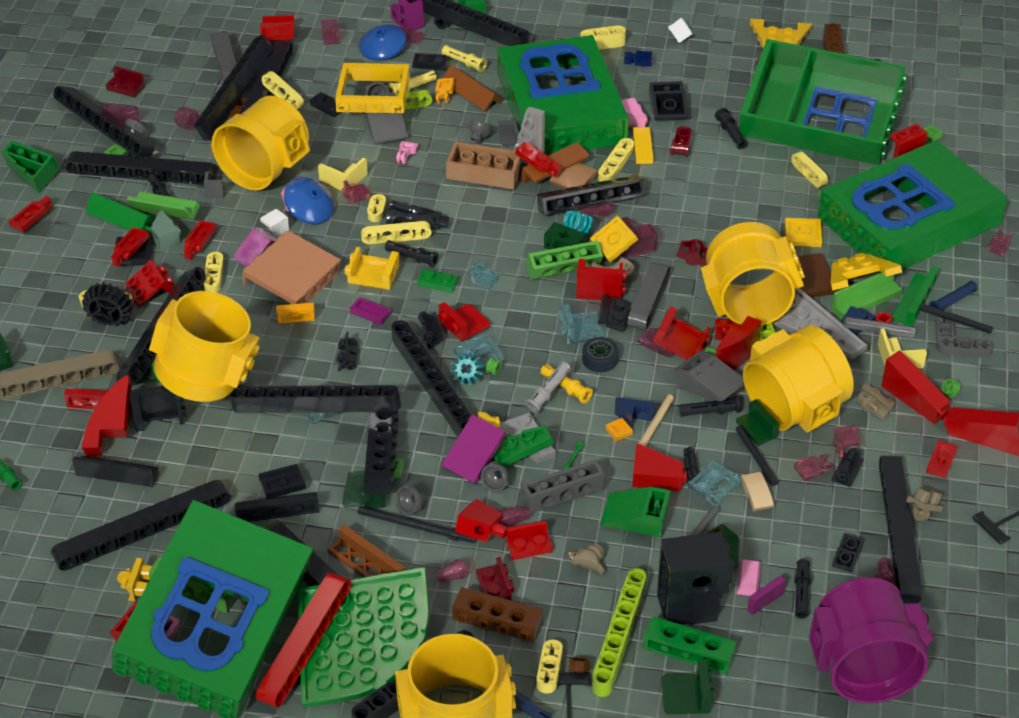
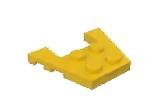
M750 19L749 24L750 27H753V32L757 34V39L762 47H764L766 39L800 45L803 37H806L808 31L810 32L812 29V23L799 22L797 30L789 27L779 29L769 26L767 28L764 27V20Z
M865 253L856 254L852 258H840L832 263V291L849 287L847 279L881 271L886 277L902 273L901 265Z

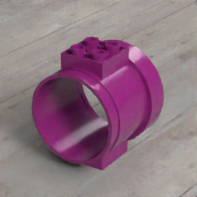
M859 578L838 585L823 597L819 606L815 607L808 638L817 670L829 671L832 685L840 696L858 703H879L900 697L920 683L928 668V646L932 642L933 635L931 629H928L926 613L922 612L920 603L904 604L898 588L886 580Z

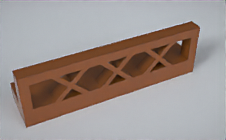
M342 525L338 529L339 539L327 548L329 554L361 577L405 570L403 565L346 525ZM343 545L348 548V552H338L337 549ZM360 557L363 559V563H354L351 561V558ZM366 568H376L379 570V574H369L366 572Z

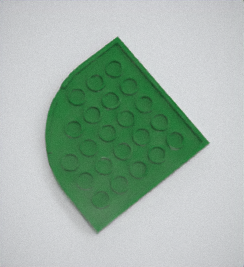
M425 567L351 580V588L301 672L303 708L345 702L368 696L383 685L393 682L396 679L395 671L408 668L410 658L416 649L424 643L429 628L430 607ZM320 585L298 589L299 619Z

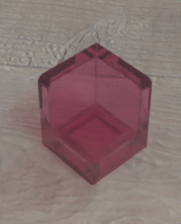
M337 19L322 20L321 30L324 45L340 43Z
M854 425L835 428L833 443L839 458H842L845 447L859 446L861 441Z

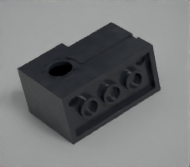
M721 531L661 539L657 597L664 619L681 625L717 621L718 612L721 611L719 599L722 598V594L729 592V584H732L733 581L731 570H734L733 557L728 555V541L723 539Z

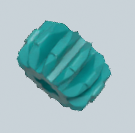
M567 211L563 219L564 226L586 234L591 232L594 225L593 217L576 211Z
M463 352V359L459 355L456 356L459 363H451V365L457 367V369H452L451 373L458 372L454 379L457 380L462 377L460 383L464 384L467 378L468 384L471 385L472 378L475 381L479 380L476 374L483 375V372L478 370V368L484 367V364L477 365L481 358L477 357L473 360L474 353H470L468 358L467 353ZM464 364L472 366L470 368L472 370L471 373L463 371L465 368L463 367Z

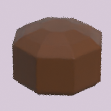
M571 657L569 659V670L576 673L588 672L590 670V659L586 657Z

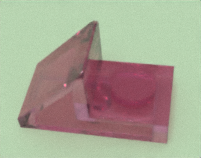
M105 104L104 110L124 124L126 119L140 122L138 107Z

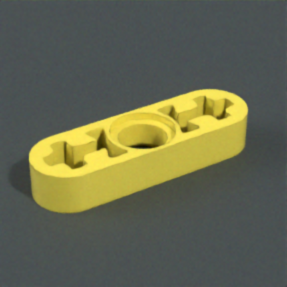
M269 71L262 76L263 85L275 96L288 101L297 110L303 106V98L276 73ZM280 87L285 90V94L281 93Z
M800 151L792 154L791 161L794 167L815 187L819 188L827 185L828 178L826 173L804 152Z
M211 252L207 255L205 265L206 279L203 283L204 291L217 293L220 290L224 267L223 254L220 252ZM212 271L218 272L216 274H209Z
M548 640L543 644L537 673V689L542 693H552L557 687L563 655V645L558 640ZM551 650H554V656L550 655ZM546 664L555 665V667L551 669H548L544 666ZM546 677H549L548 683H545Z

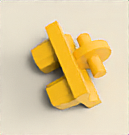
M136 558L133 569L128 568L126 571H121L117 576V581L121 584L120 587L130 593L129 601L135 602L137 596H142L149 583L142 581L143 579L150 580L148 572L152 566L144 565L143 558Z

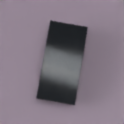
M844 533L841 543L837 548L832 567L852 573L860 555L864 539Z

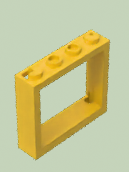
M343 63L335 97L336 111L404 113L410 82L409 64ZM347 81L401 82L399 96L344 95Z

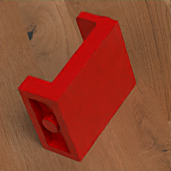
M294 15L263 16L262 23H260L261 35H264L267 40H293L295 34Z
M914 124L890 134V139L895 142L893 159L926 145L928 132L918 124Z
M579 259L576 298L601 300L603 294H606V297L611 298L613 296L621 299V294L625 295L626 284L622 283V281H626V270H623V263H619V269L586 267V259Z
M670 306L652 342L687 360L699 351H704L705 348L702 345L706 346L710 339L708 335L710 328L706 327L704 332L681 321L674 317L677 309Z

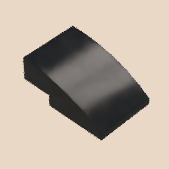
M683 81L649 83V98L654 120L688 119Z

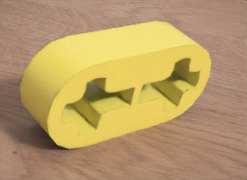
M376 194L370 198L367 209L369 221L379 222L383 219L386 210V197L384 195Z

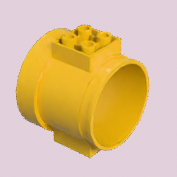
M265 96L260 98L242 114L234 115L216 129L212 137V150L219 167L229 179L245 189L262 190L281 175L284 167L291 168L310 151L308 145L309 132L302 115L292 104L277 96Z
M757 222L738 223L720 232L708 247L706 254L707 265L701 267L706 290L718 317L726 314L728 318L738 324H742L747 316L761 320V326L776 321L791 307L795 296V289L804 286L802 278H805L793 243H788L786 236L781 237L772 227ZM760 268L775 270L770 276L754 284H730L737 276L749 270Z
M210 291L191 292L182 296L178 301L172 299L157 321L149 348L150 351L156 353L154 371L161 384L182 398L192 401L210 402L228 396L234 388H237L240 381L244 383L248 375L247 370L251 371L255 363L253 356L256 357L260 348L257 345L260 337L249 333L251 322L245 309L235 300Z
M813 325L805 326L790 335L782 329L770 334L769 337L762 341L755 342L751 349L750 361L746 363L743 369L744 386L750 401L757 399L779 423V431H786L792 426L799 424L808 433L835 418L839 414L841 403L847 401L852 396L854 388L852 372L841 348L828 333Z
M445 634L434 637L416 649L410 658L408 669L395 671L400 718H512V709H516L514 697L516 689L514 681L511 682L510 680L512 676L510 663H505L504 654L495 656L487 645L474 637L463 634ZM447 685H464L483 692L481 696L470 702L455 705L438 703L424 696L436 688Z

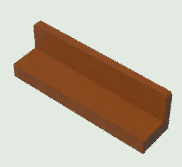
M450 65L443 77L454 78V91L484 111L488 110L492 101L501 104L504 99L453 65Z
M577 142L548 157L557 162L562 167L560 170L562 171L588 159L589 154ZM527 165L522 168L521 180L524 184L530 181L537 183L552 175L545 171L540 172L533 166Z

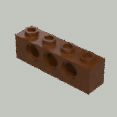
M464 587L460 588L452 606L453 620L474 625L481 629L495 631L502 635L517 637L524 641L535 642L543 623V609Z

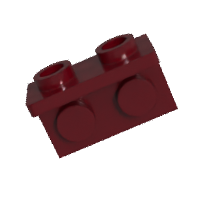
M117 66L113 68L114 77L106 84L108 91L133 98L145 88L142 73Z
M496 557V565L475 569L476 578L482 593L512 601L514 584L512 579L508 580L507 565L502 563L500 557Z

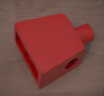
M475 499L459 513L455 532L487 542L493 535L504 539L506 537V528L508 527L500 524L502 519L501 512Z

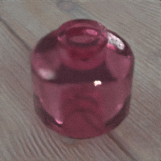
M181 107L176 111L174 120L178 127L185 130L195 129L194 124L199 118V114L189 107Z

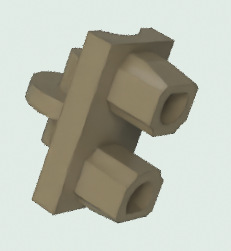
M863 384L862 392L857 398V401L862 404L864 411L870 410L881 420L886 419L888 412L892 411L895 404L892 399H887L881 395L880 390L876 387L872 388L868 384Z
M918 487L915 496H908L906 500L908 503L917 504L914 506L912 513L914 519L921 522L926 521L930 517V511L942 512L944 507L938 504L942 494L933 489L926 490Z

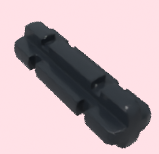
M688 446V448L683 450L687 478L690 481H694L699 478L696 453L692 446Z

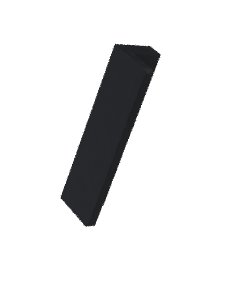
M82 455L81 457L74 456L72 460L76 476L153 487L159 474V468L155 466Z
M316 492L236 502L234 504L236 517L247 522L319 513Z

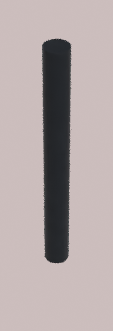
M922 303L920 304L919 311L989 334L993 330L992 326Z
M737 426L736 432L771 485H777L779 483L778 479L743 426Z

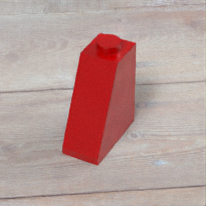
M636 444L632 487H655L670 491H681L682 483L686 484L687 471H683V462L644 445Z

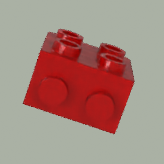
M150 260L125 283V286L136 304L142 306L161 288L170 294L174 288L175 281L167 275L168 270L162 264L158 265Z
M445 302L438 305L439 322L461 342L490 327V321L471 304H466L456 310H453Z

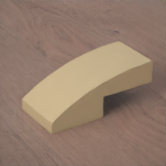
M756 472L741 475L745 494L749 496L752 510L759 511L773 508V499L762 473Z

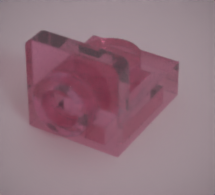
M347 180L343 181L344 188H342V194L344 198L348 199L350 204L370 199V193L364 183L350 186Z

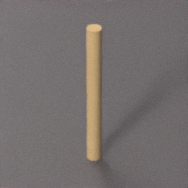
M668 394L638 444L647 445L673 402V395Z

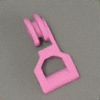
M402 141L396 157L397 163L401 164L402 162L405 165L407 157L417 153L419 144Z

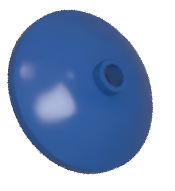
M390 24L379 25L371 28L362 36L359 48L362 55L368 59L385 60L403 50L407 37L403 29Z
M298 177L291 180L284 190L286 207L294 217L304 223L313 225L324 223L333 213V198L327 188L317 180L308 177Z

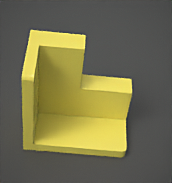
M362 158L357 164L353 163L344 172L320 163L318 165L319 181L348 193L368 175L367 159Z
M880 329L877 345L885 366L886 359L897 351H901L897 338H887L885 329ZM925 349L901 351L918 369L924 368L927 355Z

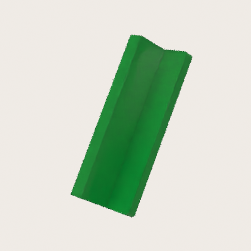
M91 192L85 209L86 213L128 231L132 227L144 230L147 223L153 224L156 217L94 192Z
M932 266L927 276L915 273L892 316L893 321L913 327L921 312L919 311L920 304H925L936 283L939 268Z

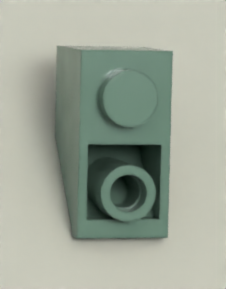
M163 210L159 211L151 226L154 243L162 251L180 244L181 231L178 225H174L169 215L167 216Z

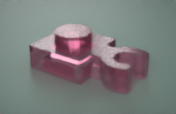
M400 27L406 34V43L409 44L410 41H413L415 44H420V39H424L422 32H414V29Z
M607 202L581 208L582 214L607 216L609 213H612V204Z
M1000 229L998 235L993 236L987 252L1004 257L1010 247L1012 233L1003 235V230Z
M826 454L820 455L817 460L811 456L795 462L794 469L803 481H807L821 476L822 470H831L833 462L825 463L827 461Z

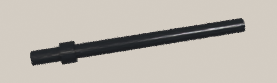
M363 506L358 508V514L446 536L450 540L457 542L459 540L473 544L476 542L474 538L455 532V528L448 529Z

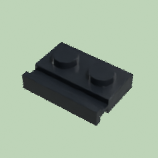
M603 294L597 324L603 323L605 327L623 332L626 327L629 302L613 296L609 298L606 297V294Z
M298 464L258 474L266 499L306 489Z

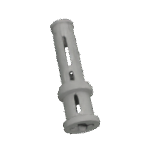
M562 361L546 382L535 389L533 396L525 401V405L529 410L539 413L540 407L544 402L549 401L552 391L571 371L570 365Z

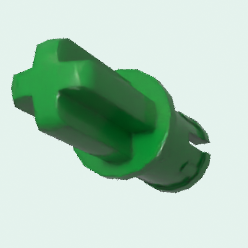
M0 459V480L5 481L13 491L19 489L22 485L21 480L14 474V469L8 467Z

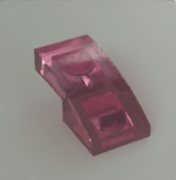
M649 326L639 337L638 342L660 355L671 358L674 353L652 342L657 331Z

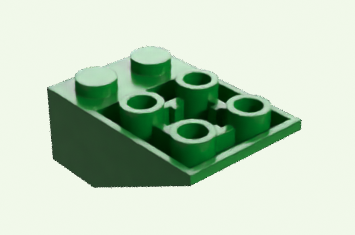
M645 487L609 493L600 525L661 537L669 509L670 490Z

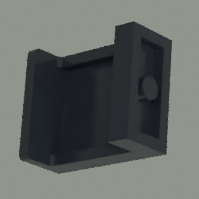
M164 386L130 390L136 432L144 431V422L179 418L180 425L184 424L183 417H187L186 406L181 405V403H184V398L172 393Z

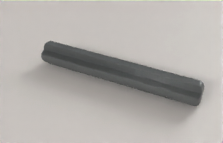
M845 317L843 321L845 328L880 333V329H885L886 334L913 338L916 334V328L911 326L853 317Z

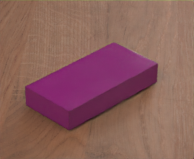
M359 297L350 307V313L382 325L391 315V309Z
M781 576L777 577L749 596L747 611L754 615L782 596L786 580Z

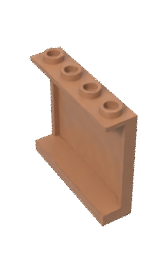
M286 231L278 237L277 241L269 245L260 256H257L249 266L243 269V284L246 285L251 280L290 302V304L308 303L340 273L341 259L296 234Z

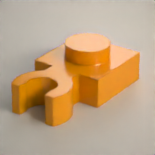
M454 78L437 80L435 92L438 104H440L441 99H445L446 103L449 102L448 95L453 94Z

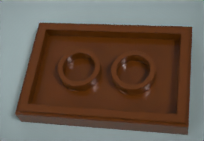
M822 253L798 256L805 278H802L804 286L800 287L802 291L810 297L833 295L838 291H832L831 273Z

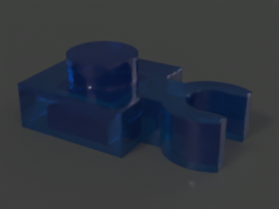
M652 51L625 52L624 64L635 63V66H652Z

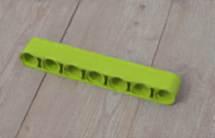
M640 568L631 569L626 576L593 672L592 690L599 697H606L612 692L645 594L646 573Z

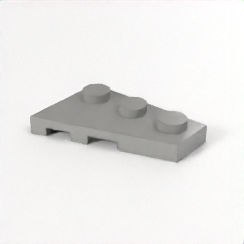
M526 413L501 422L500 429L507 434L510 433L512 436L521 434L523 430L538 427L530 413ZM549 445L528 457L536 463H540L554 458L556 451Z

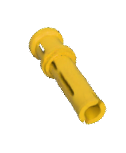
M545 364L540 373L549 378L556 369L552 368L549 364ZM567 376L559 383V386L564 388L568 395L575 396L582 404L587 403L593 395L591 388H586L581 385L580 381L572 380Z

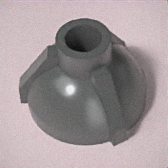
M375 82L368 86L365 96H378L375 93L377 89L381 91L380 95L389 94V90L384 82Z
M126 119L125 124L141 136L145 137L148 134L145 126L135 120Z
M471 120L468 124L471 140L476 143H480L489 137L493 130L484 121Z
M492 461L483 468L481 472L483 487L497 492L510 484L507 469L497 462Z
M405 484V486L399 488L396 494V507L406 515L419 511L425 501L423 492L419 491L412 484Z

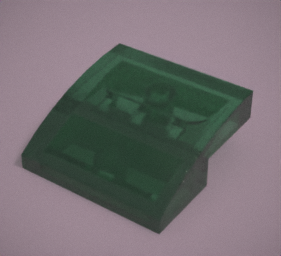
M365 471L348 472L342 500L345 508L360 505L370 509L386 507L388 494H365Z

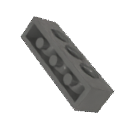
M593 460L521 483V501L528 513L531 514L604 490L605 473L597 460Z

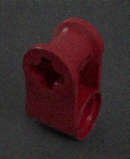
M687 126L677 128L671 145V155L681 154L688 157L691 145V128Z

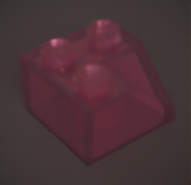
M628 217L620 218L638 238L634 244L620 254L622 258L627 259L657 251L658 234L651 224L641 226Z

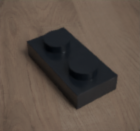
M415 53L412 68L445 70L447 55Z
M322 92L309 100L311 106L334 118L342 113L336 111L335 99Z

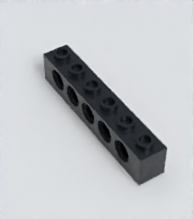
M635 174L536 194L539 212L543 215H549L643 196L645 192L643 178Z
M399 411L370 412L364 473L365 494H390V486H394V474L391 473H395V461L392 460H396V448L393 447H397Z

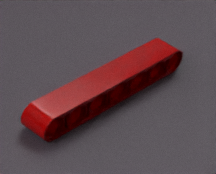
M331 572L325 576L256 692V699L275 708H279L283 704L351 588L350 579Z

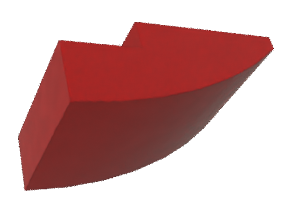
M747 316L740 327L732 325L718 345L716 357L733 370L743 365L750 359L753 344L760 339L762 321Z

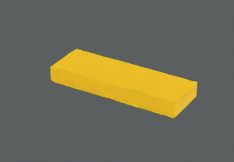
M633 127L636 164H653L650 127Z

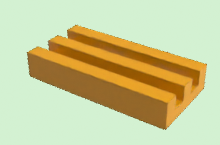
M314 303L276 306L278 324L315 321Z

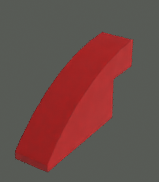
M124 376L115 383L94 409L83 437L82 449L85 456H102L103 438H127L131 401L130 390H132L129 376Z

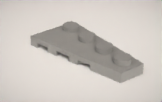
M528 107L521 124V130L518 134L514 151L527 141L544 153L545 111ZM522 159V164H523V165H526V166H527V165H530L529 163H527L526 161H524V160Z

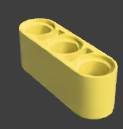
M617 25L586 29L581 31L580 37L593 35L599 50L622 47L625 45L626 28Z

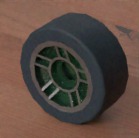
M597 337L588 340L582 349L584 366L594 372H608L614 369L618 363V346L613 340Z

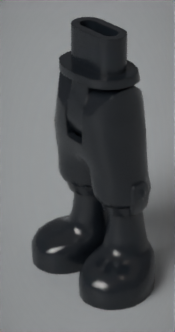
M392 200L388 210L386 225L395 224L397 221H406V223L426 221L430 224L431 229L447 228L449 217L442 216V213L416 205L407 206L399 201Z

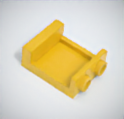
M356 247L354 253L350 255L349 265L345 267L348 283L390 290L400 266L399 252L392 251L389 259L362 255L360 247Z

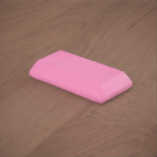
M740 560L737 595L751 596L759 590L761 563L759 561Z

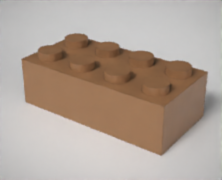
M455 142L446 162V179L514 189L522 169V159L515 154L514 150Z

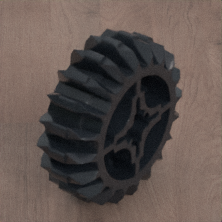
M104 282L102 284L96 283L94 286L91 285L83 296L82 305L83 310L87 312L86 316H91V321L95 320L98 324L101 323L109 326L125 325L132 315L133 300L129 299V294H125L124 290L118 289V286H112L111 283L109 285H106Z

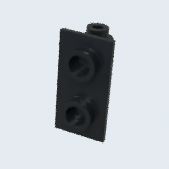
M421 311L418 319L421 325H423V338L427 341L428 348L431 349L443 338L436 312L434 311L430 315L425 311Z
M349 332L345 334L344 338H340L338 343V349H340L336 362L339 363L338 371L342 367H346L348 370H353L356 367L358 342L355 338H348Z
M853 447L847 453H844L831 481L851 487L864 459L859 458L860 453L857 448Z

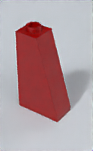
M900 350L886 359L881 387L934 425L940 420H944V416L949 411L950 401Z
M950 407L948 414L944 416L943 424L947 428L948 435L1019 456V413Z

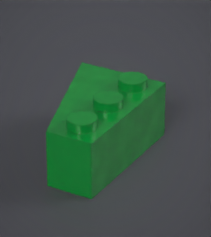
M11 140L2 151L7 166L38 193L41 192L59 170L54 155Z

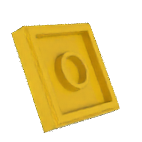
M617 215L594 234L590 240L599 242L602 254L611 263L634 244L638 238Z
M785 218V236L788 243L792 242L794 246L822 247L821 219Z

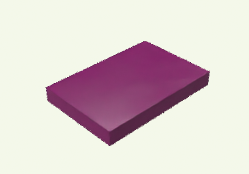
M472 414L441 466L476 485L481 477L483 468L489 464L507 433Z

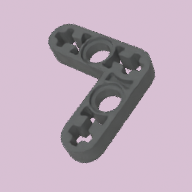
M936 316V348L940 353L972 357H989L992 354L994 345L990 340L957 337L954 333V322L945 319L947 322L943 323L944 318ZM941 330H946V331H948L949 333H948V334L942 333ZM960 345H967L970 348H962Z

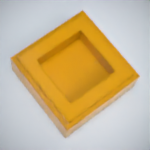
M623 418L606 424L605 429L615 442L633 435L632 428Z

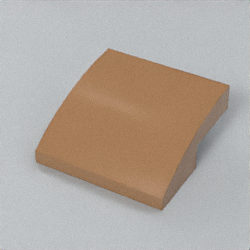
M577 163L560 171L558 176H552L549 181L550 184L562 189L590 184L596 177L598 170Z

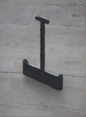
M983 511L973 515L972 518L999 544H1003L1009 541L1011 537L1005 535L998 526L1019 516V511L995 524L984 515Z
M559 673L557 685H566L567 718H571L570 685L590 686V673ZM546 677L545 683H548L549 677Z

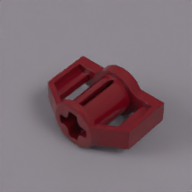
M699 239L681 241L676 256L685 259L689 265L699 264L706 266L708 248ZM685 247H689L688 252L684 251ZM701 251L705 254L704 258L700 255Z

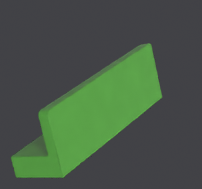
M140 191L137 198L127 197L126 200L134 209L158 214L159 211L163 210L167 216L194 220L200 207L197 201Z
M879 273L833 294L831 310L843 319L851 306L856 309L863 308L867 310L902 295L903 289L894 282L895 274L886 277L883 273Z

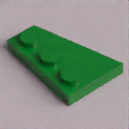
M546 425L523 430L521 434L511 436L508 433L493 456L498 464L506 467L554 442Z

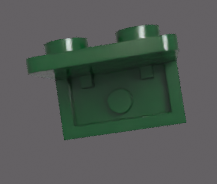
M698 661L697 674L662 676L663 705L666 714L710 713L711 702L715 701L714 688H710L713 677L712 670H708L707 661Z

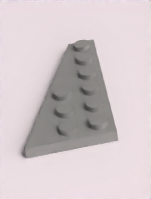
M800 288L795 289L794 300L789 310L782 317L772 322V325L791 333L808 325L817 326L828 333L841 348L844 355L852 360L867 350V344L848 328H845L842 323Z

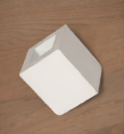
M684 18L679 19L668 27L678 42H682L694 34Z
M277 209L260 218L261 222L269 227V232L275 237H279L286 231H289L288 217Z

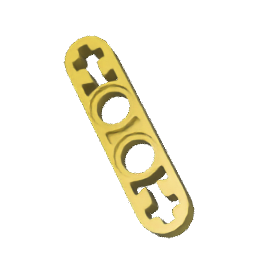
M623 138L618 142L598 171L599 181L615 179L634 151V141L632 139Z
M426 221L367 226L361 230V238L365 244L386 243L387 240L394 242L426 239L431 235L430 224ZM402 230H409L407 234H401L400 232ZM390 231L391 235L384 236L383 233Z

